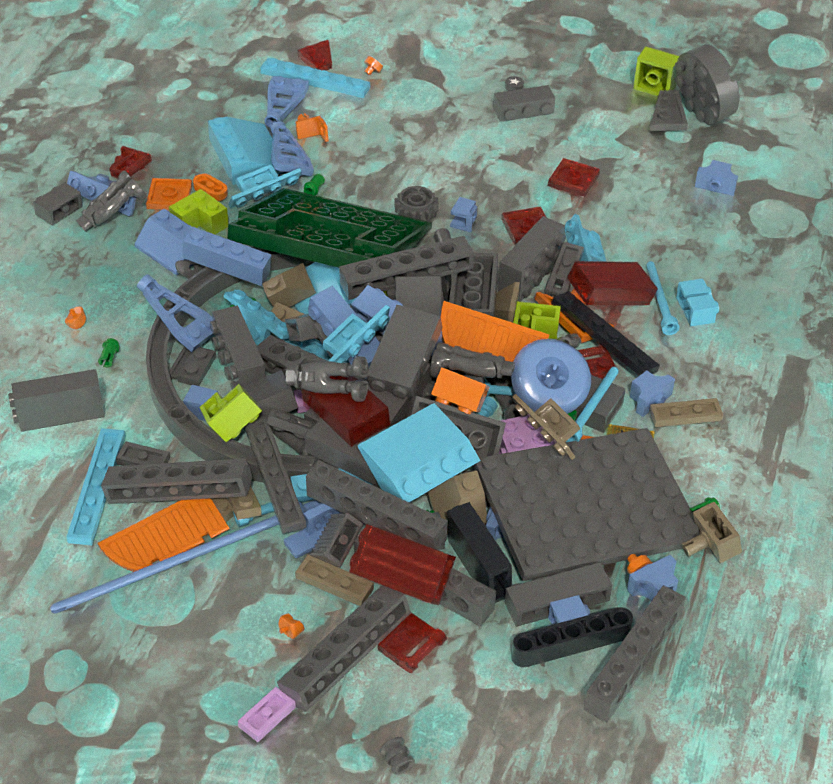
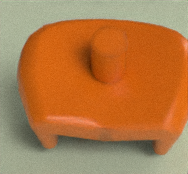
M81 306L70 309V313L65 319V323L72 329H79L86 322L84 310Z
M289 613L280 616L278 625L281 634L284 633L291 639H295L304 631V625L299 620H294Z

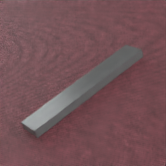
M267 418L248 423L244 426L282 534L306 528L304 515L270 425L267 424Z

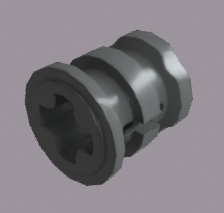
M403 737L392 738L383 744L379 750L382 756H386V762L392 766V772L395 775L408 771L415 762L414 758L409 756L408 748L403 746L405 742Z

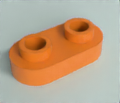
M198 174L193 178V187L196 191L202 189L217 201H222L228 196L227 185L211 175Z

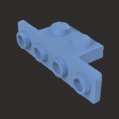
M70 171L67 184L80 191L82 197L93 200L103 193L113 181L109 180V176L104 174L88 177L76 171ZM134 196L129 197L130 200L125 202L118 212L132 216L137 199Z
M325 504L310 508L307 512L303 513L306 528L285 538L284 545L295 558L311 552L312 548H315L314 544H317V540L320 539L319 535H322L321 531H324L326 523L329 522L328 519L331 518V514L342 512Z

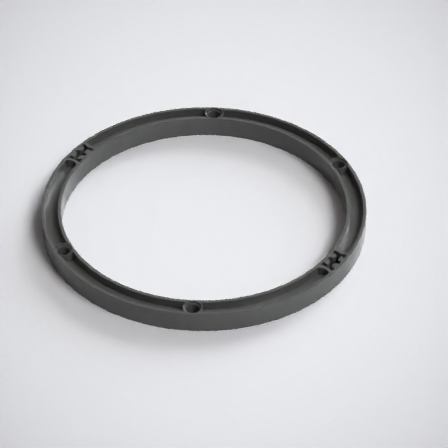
M251 247L271 254L270 271L296 267L302 263L305 266L314 263V261ZM205 267L184 282L174 293L197 307H201L210 298L243 279ZM446 281L449 302L451 285ZM167 300L163 307L169 311L176 305ZM183 311L174 315V318L182 327L191 317V315ZM157 315L147 342L146 364L150 392L160 418L170 432L198 457L205 461L247 458L253 476L252 480L263 482L252 448L232 439L225 442L213 429L199 420L178 396L169 375V360L176 338ZM452 403L451 406L458 408L459 405ZM281 454L289 478L291 476L308 474L319 460L329 464L313 455Z

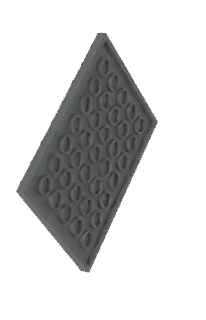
M648 428L582 439L579 442H565L575 455L573 460L566 454L562 457L553 445L481 457L479 458L480 461L473 465L474 470L478 472L485 495L523 581L556 575L562 571L581 568L584 565L596 563L605 565L625 561L631 554H636L637 557L641 555L650 556L683 549V542L700 535V530L694 522L693 513L690 511L685 497Z

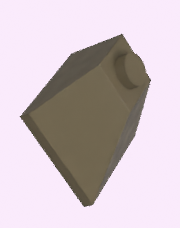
M303 263L262 283L267 298L273 306L278 302L291 307L316 293Z
M514 282L497 292L496 318L514 322L520 282Z
M477 471L453 476L427 492L432 510L439 512L441 518L447 520L448 510L457 505L470 502L483 523L487 524L485 493Z

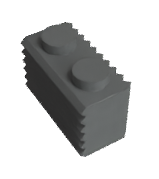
M66 182L52 188L50 192L37 197L33 201L35 215L51 225L57 224L58 221L60 222L61 219L63 220L64 217L66 218L67 215L69 216L70 213L72 214L73 211L75 212L76 209L78 210L79 207L82 208L83 206L80 191H77L71 185L69 186Z
M349 513L331 514V518L328 519L329 522L326 523L324 531H321L322 535H319L320 539L317 540V544H314L315 548H312L313 552H310V556L341 568L354 544V540L363 527V523Z

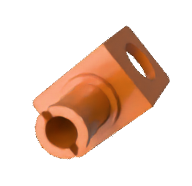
M304 113V116L302 114L298 116L296 121L298 139L321 135L325 142H329L327 124L321 116L309 118L306 113Z

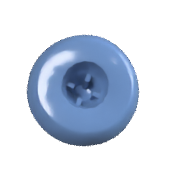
M557 339L536 340L524 346L513 361L515 362L514 372L511 376L513 389L534 412L551 398L568 414L578 408L589 394L591 387L589 366L583 355L576 348Z

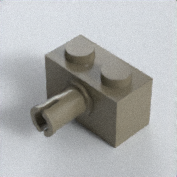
M715 502L693 512L694 522L700 530V535L682 543L683 551L687 557L708 548L721 564L742 553L740 535Z

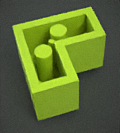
M202 189L169 206L170 213L191 227H202L214 235L228 228L227 207Z
M517 301L513 323L549 334L548 339H557L561 306Z
M240 384L225 397L216 392L200 406L207 424L225 442L236 438L240 434L241 429L248 423L254 422L262 411L258 403Z

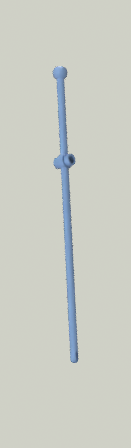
M317 500L305 504L299 502L302 513L323 504ZM276 515L54 603L50 607L51 612L54 614L62 612L279 525Z

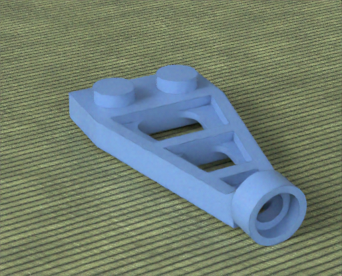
M272 76L268 85L267 115L264 120L267 127L271 128L272 124L277 121L282 122L304 99L309 88V81L299 78L291 79L282 76ZM276 94L290 95L292 97L290 99L277 98ZM274 106H281V107H285V108H284V109H275V108H273V107H274Z
M281 121L273 123L271 126L273 135L271 160L274 169L279 172H291L300 168L302 171L300 176L312 177L314 168L311 160L289 129L286 128L285 123ZM281 151L293 153L296 156L282 154Z
M149 274L145 275L138 282L137 288L143 292L144 297L173 336L189 351L193 352L214 336L210 328V321H213V317L206 311L161 286ZM164 297L176 306L167 311L159 303V300ZM183 311L194 317L195 320L186 327H182L176 321L174 315Z

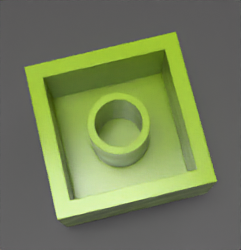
M645 47L637 58L633 89L659 96L660 90H675V77L677 76L675 63L679 56Z

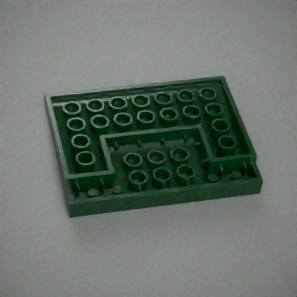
M282 188L239 210L238 219L228 224L227 239L339 268V266L412 249L432 228V222Z

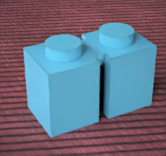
M704 279L679 282L676 299L682 311H684L690 327L715 323L716 314L719 313V305L712 297L711 289L707 287Z

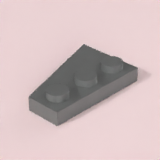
M660 90L649 131L687 130L688 122L679 90Z

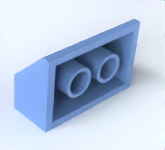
M162 209L147 219L135 242V247L175 275H179L175 263L179 260H186L183 258V240L191 226L167 210Z

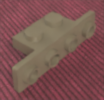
M517 394L512 396L517 403L514 407L522 417L527 415L529 417L527 421L535 430L540 428L542 430L540 434L548 443L551 441L555 443L553 447L562 457L566 454L573 460L575 455L565 442L581 429L579 425L551 398L534 412Z

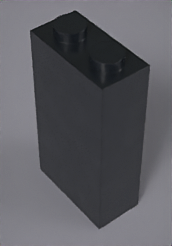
M470 502L453 507L447 511L448 542L472 579L496 591L495 603L504 600L506 588L512 586L511 563Z

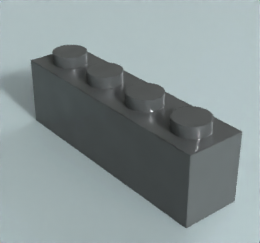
M601 563L584 565L578 569L562 571L556 575L540 577L530 582L514 584L506 588L505 605L515 626L518 627L548 618L550 602L577 595L580 596L582 603L587 604L588 607L610 601L612 584Z

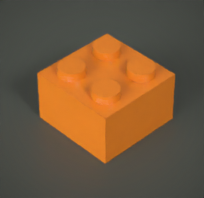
M441 367L431 394L437 396L435 401L449 406L455 403L459 405L458 410L471 415V412L481 411L490 386Z

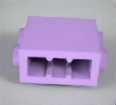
M527 415L500 420L505 422L506 425L499 454L554 445L555 443L553 441L548 443L540 434L542 430L540 428L535 430L527 421L529 418Z

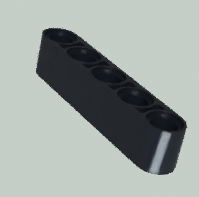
M617 607L520 633L513 639L512 661L518 667H530L621 642L631 631L633 614L627 608Z

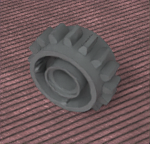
M407 187L401 193H398L397 198H395V212H398V215L429 221L433 216H436V212L439 209L438 197H435V193L426 187Z

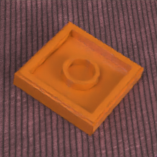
M152 178L146 202L147 209L169 210V206L191 195L192 180Z

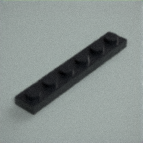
M567 291L553 297L552 305L561 306L560 311L637 375L640 376L645 371H649L652 374L658 372L660 365L575 297L574 294Z

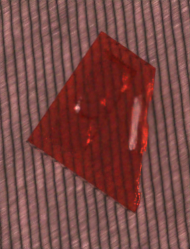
M328 39L298 50V57L309 67L325 71L332 69Z
M122 146L120 148L121 155L116 156L115 162L111 165L109 171L111 176L118 178L119 174L124 170L132 177V175L152 161L151 155Z

